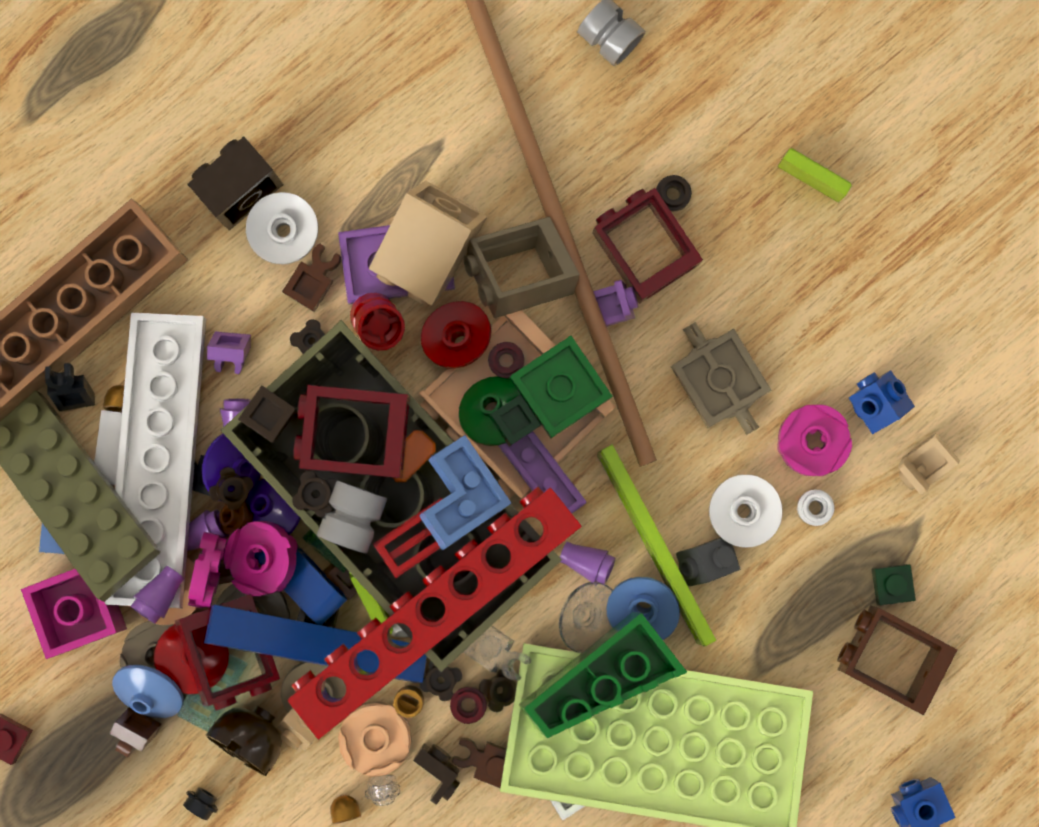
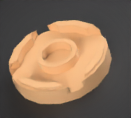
M378 701L364 703L347 716L342 723L338 740L340 753L346 764L352 769L363 773V775L374 777L387 775L399 768L408 756L412 737L411 728L406 718L398 714L393 705Z

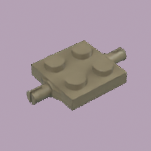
M696 322L684 328L683 331L694 348L687 357L673 364L671 368L707 428L723 419L736 416L746 435L758 429L759 426L748 409L758 398L772 390L735 329L719 338L706 340Z

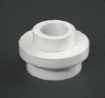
M822 490L807 491L798 501V515L809 525H823L833 516V500ZM812 501H817L821 505V510L816 515L812 514L809 510V505Z

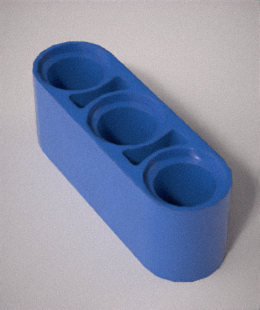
M298 545L295 571L284 591L316 624L323 625L348 599ZM263 551L255 552L254 558L262 566L266 562L265 553Z

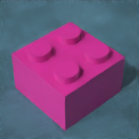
M76 569L21 589L46 659L127 630L119 605H106L104 601L98 600Z

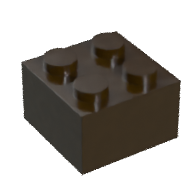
M244 136L239 141L234 139L228 142L221 149V156L213 163H205L196 169L191 176L193 180L187 184L229 231L249 215L252 207L260 199L273 194L284 185L274 170Z

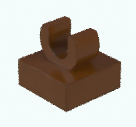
M129 707L116 720L110 732L111 735L120 739L115 751L126 757L130 756L133 748L143 751L156 736L161 723L146 715L139 714Z

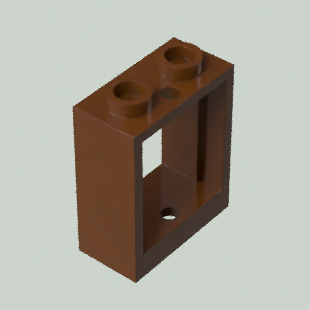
M870 605L868 611L864 609L856 620L854 629L858 631L852 642L845 643L841 649L837 660L840 662L837 670L924 715L957 649L883 609ZM879 620L930 647L906 695L855 669Z

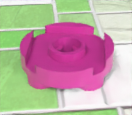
M822 404L803 406L792 411L782 422L778 432L777 450L787 466L801 475L824 476L832 473L843 466L852 449V438L850 439L848 423L837 410ZM816 431H819L822 434L820 440L824 443L823 447H814L811 450L807 447L806 435H813Z
M253 521L247 523L243 528L237 529L229 537L224 551L225 568L230 569L231 575L234 578L231 582L239 591L247 595L251 594L252 596H264L283 591L295 571L297 541L293 536L288 535L281 526L269 521ZM263 551L266 556V562L259 568V561L254 558L255 552Z
M204 532L199 548L203 549L202 554H199L198 559H196L192 574L188 606L211 608L213 597L217 592L220 572L218 570L220 562L224 557L227 538H222L218 534Z

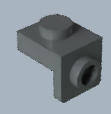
M721 537L676 553L679 570L688 587L709 583L741 570L733 545L724 541Z

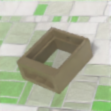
M550 217L470 239L467 255L464 256L467 274L470 277L474 276L478 284L480 300L485 307H489L494 318L573 295L580 275ZM535 248L550 278L501 292L487 262Z

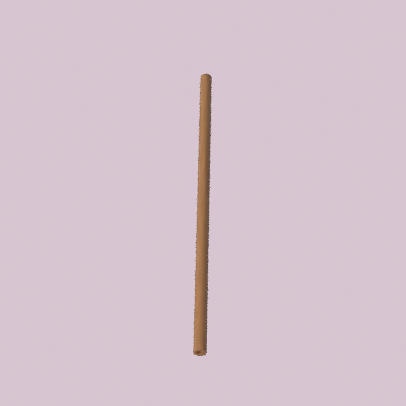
M465 0L545 216L551 218L580 274L574 293L638 464L641 467L657 461L485 2L484 0Z

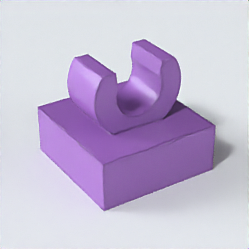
M214 332L207 346V360H215L214 368L216 372H221L224 361L233 362L235 374H240L251 348V335Z

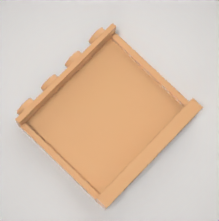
M522 310L502 316L491 326L490 343L480 358L465 367L448 368L425 391L422 390L419 393L424 398L420 406L434 420L441 416L450 425L445 432L454 441L466 435L488 469L491 468L500 477L497 482L510 499L515 494L521 499L530 490V487L498 445L488 446L479 444L468 437L459 421V406L464 394L472 385L482 379L497 376L491 371L488 363L489 353L497 344L502 342L516 344L524 354V366L556 346ZM503 354L499 362L503 367H509L513 364V357L509 354ZM608 400L551 439L542 425L533 432L558 463L615 406ZM497 402L489 403L485 409L493 410Z

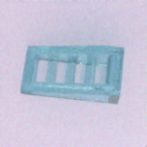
M229 654L227 667L234 670L232 677L224 674L220 680L227 684L225 688L237 684L248 663ZM215 685L211 688V691L213 693L222 688ZM199 693L188 694L177 716L208 732L222 715L225 708L215 711L214 705L203 706ZM196 703L211 711L210 716L208 717L192 709L194 704Z

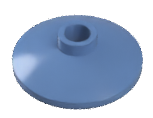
M634 577L621 582L612 590L607 602V617L612 628L632 612H640L662 640L673 633L680 617L679 603L673 591L664 583L649 577ZM639 602H646L651 606L643 608L639 605Z
M128 665L120 668L113 677L112 685L118 698L139 714L154 718H168L176 715L183 706L184 697L179 686L170 677L154 668L143 665Z

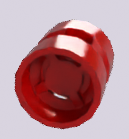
M377 292L367 293L353 303L350 311V321L360 340L368 348L376 351L389 350L401 341L405 332V321L388 297Z

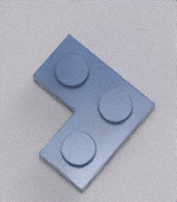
M466 435L429 459V462L451 494L424 511L419 517L442 551L511 504V501Z

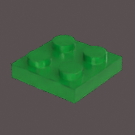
M569 336L509 377L542 424L550 439L613 397L572 336Z

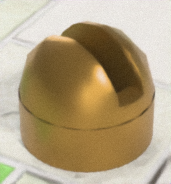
M116 385L107 390L103 403L105 410L122 412L124 386Z
M412 685L402 687L394 698L396 712L407 718L418 715L424 705L422 691ZM405 693V694H407V695H409V696H411V697L417 699V700L419 701V703H417L416 701H414V700H412V699H410V698H407V697H405V696H402V694Z
M349 795L337 797L330 806L332 824L361 817L357 800Z

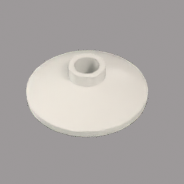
M286 192L273 193L260 199L250 210L246 221V236L253 251L262 259L274 264H290L299 261L312 250L318 237V221L311 206L301 197ZM282 225L290 226V233L285 237L278 235V229Z
M737 475L725 480L715 490L710 501L709 516L714 530L724 541L737 547H755L768 541L778 530L782 519V503L777 491L766 480L754 475ZM741 504L747 505L750 509V513L746 518H741L737 513V509Z

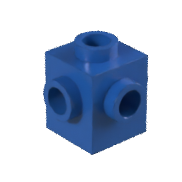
M891 370L880 377L875 372L856 383L859 390L849 397L855 413L864 421L872 434L901 419L915 407L907 395L904 384L895 377Z
M932 777L922 781L912 779L904 782L899 786L900 791L891 794L896 805L891 807V811L899 827H940L941 824L956 818L941 783Z

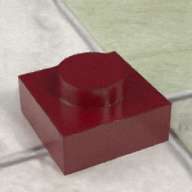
M0 714V760L13 765L19 758L33 730L3 714Z

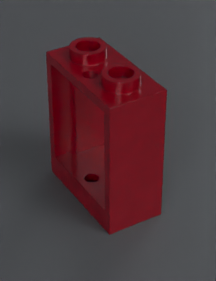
M656 188L647 193L644 189L635 192L625 200L628 204L626 207L618 212H615L614 208L600 215L595 220L598 225L593 229V235L626 285L633 287L639 304L699 266L703 261ZM650 207L682 257L640 283L608 236V233Z
M307 385V394H300L298 419H304L302 436L296 435L294 460H300V469L402 479L410 396L408 394ZM320 398L390 405L384 466L314 459Z
M251 594L220 605L258 613ZM211 608L175 621L203 706L214 705L215 711L237 703L235 696L248 691L251 697L272 690L271 682L280 679L273 656L255 653L261 675L212 693L191 632L208 625Z

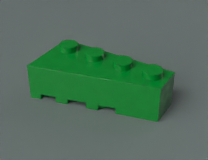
M632 612L528 696L519 706L544 737L550 738L592 718V716L606 709L624 703L627 699L656 688L659 684L672 678H677L687 673V671L644 615L640 612Z

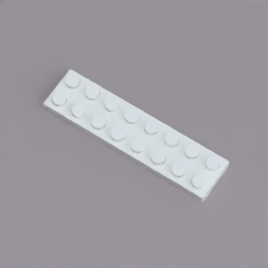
M131 313L115 491L160 549L161 553L105 601L106 605L131 606L136 600L133 596L161 573L166 565L185 578L206 318L204 316ZM185 579L180 584L169 608H183Z

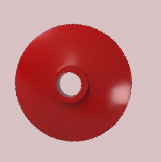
M454 301L440 306L431 313L423 325L421 345L424 353L434 364L443 368H461L475 362L486 351L490 343L492 330L489 318L479 306L466 301ZM464 336L461 342L455 343L458 337Z
M174 624L161 635L154 651L155 669L170 677L179 686L183 694H197L199 692L189 663L186 660V654L176 624ZM207 626L191 632L210 688H212L225 674L229 661L228 647L204 643Z

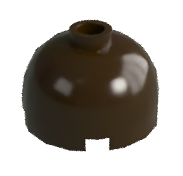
M256 706L254 711L244 707L228 710L217 719L206 734L207 738L233 758L235 756L243 761L245 766L263 776H267L281 752L282 740L280 732L272 724L275 717L259 706Z

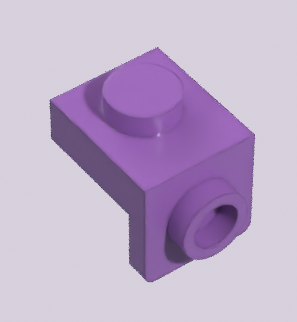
M622 280L615 281L613 286L593 291L607 327L635 319L633 309L638 308L636 294L633 287L627 288L626 283Z

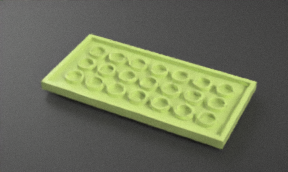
M523 644L500 792L708 827H797L813 691L686 670L687 673L677 678L661 683L656 688L642 692L625 700L624 703L606 709L586 721L550 738H546L535 727L519 704L581 653Z

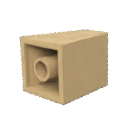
M424 181L406 193L369 270L377 274L376 277L381 282L390 286L397 285L406 290L408 296L414 301L433 305L442 296L468 251L470 239L476 238L488 216L428 181Z

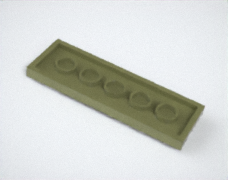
M34 391L0 421L1 467L96 598L105 602L161 553L160 549L42 393Z

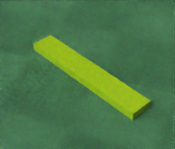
M613 444L597 452L602 466L665 585L675 594L679 603L680 613L696 643L707 646L717 641Z

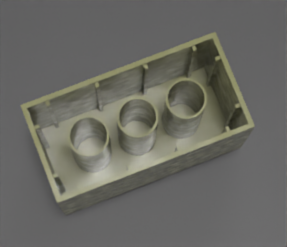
M342 320L267 387V389L296 409H298L300 394H307V385L408 394L410 396L406 438L414 430H423L436 443V452L433 455L453 443L450 437ZM320 398L314 459L384 466L390 405ZM245 408L221 429L222 433L316 536L324 517H318L314 511L306 508L298 510L292 502L293 496L298 494V488L301 485L300 476L304 472L313 471L317 477L322 479L333 478L388 498L380 520L370 523V527L374 530V537L367 554L340 546L320 537L318 538L389 616L394 614L389 606L408 591L415 597L427 586L422 580L437 567L442 565L447 571L456 564L459 559L455 556V553L473 538L478 544L491 535L487 527L504 513H507L510 518L519 513L510 504L443 551L440 548L395 578L373 543L441 497L444 499L451 494L429 462V459L406 483H397L391 477L300 469V460H294L296 435L302 436L304 419H298V410L275 443H271L238 420ZM314 490L312 492V496L314 498H318L320 496V492L318 490ZM525 519L520 523L518 532L523 540L533 542L541 537ZM421 521L385 546L390 553L427 527ZM431 534L394 559V561L400 566L436 540ZM494 544L488 548L486 558L491 566L501 568L509 563L511 554L505 545ZM554 550L551 551L426 652L425 655L442 672L559 564L562 559ZM463 570L455 575L454 585L459 592L468 594L476 590L478 579L473 572ZM428 597L422 603V611L427 618L436 620L444 615L445 605L437 597ZM397 623L412 640L410 628L405 624Z

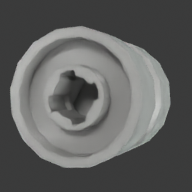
M602 0L586 16L579 26L577 33L591 46L599 44V53L611 65L617 66L638 45L646 31L632 18L623 19V10L613 0Z
M337 480L329 503L335 508L334 512L325 514L317 536L340 546L367 554L374 537V530L370 527V523L380 520L388 498Z

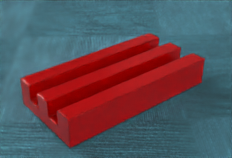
M442 497L373 543L395 578L439 550L440 546L435 541L400 566L396 564L394 559L430 536V531L425 528L390 553L385 546L420 523L422 520L419 515L441 501Z

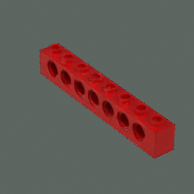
M539 486L519 501L524 509L510 518L507 513H504L487 527L491 533L487 539L478 544L473 538L455 553V556L459 559L456 564L447 571L442 565L437 567L422 580L427 586L415 597L409 591L389 606L394 614L382 623L375 617L357 632L361 638L358 643L349 650L343 643L324 659L329 665L317 676L310 670L291 685L296 693L288 698L287 701L318 740L582 527L551 487L544 493ZM529 517L538 519L543 526L541 537L533 542L523 540L518 532L520 523ZM503 544L509 549L511 558L506 566L496 568L488 563L486 553L490 546ZM468 570L476 575L478 586L475 591L464 594L456 589L454 578L458 572ZM437 597L442 600L445 605V613L441 618L432 620L423 614L422 603L426 598ZM402 623L410 628L412 640L409 644L399 646L391 640L390 629L394 624ZM363 650L373 651L379 658L378 669L373 672L362 670L357 662L359 652ZM329 677L342 679L346 685L345 696L333 698L328 695L325 690L326 679Z

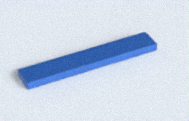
M214 604L211 606L204 643L329 666L324 660L343 643L349 650L361 638L357 632ZM391 639L396 645L399 646L409 644L408 642ZM363 650L359 652L357 662L362 670L373 672L378 669L379 658L373 651ZM424 654L394 679L423 683L427 656Z

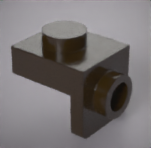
M424 743L413 761L441 781L430 799L431 802L437 805L442 797L448 801L459 786L460 782L456 780L459 768L449 762L451 756L445 750L435 744L430 748Z

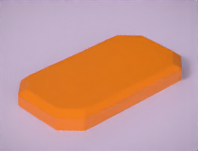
M414 430L406 438L402 479L393 478L397 483H406L436 452V443L423 430Z

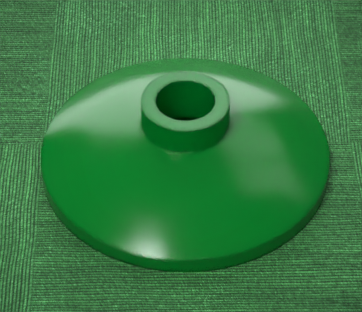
M495 376L482 379L472 385L464 394L459 406V421L464 432L473 441L488 446L506 443L489 415L520 395L509 378ZM497 402L493 410L485 409L489 403Z

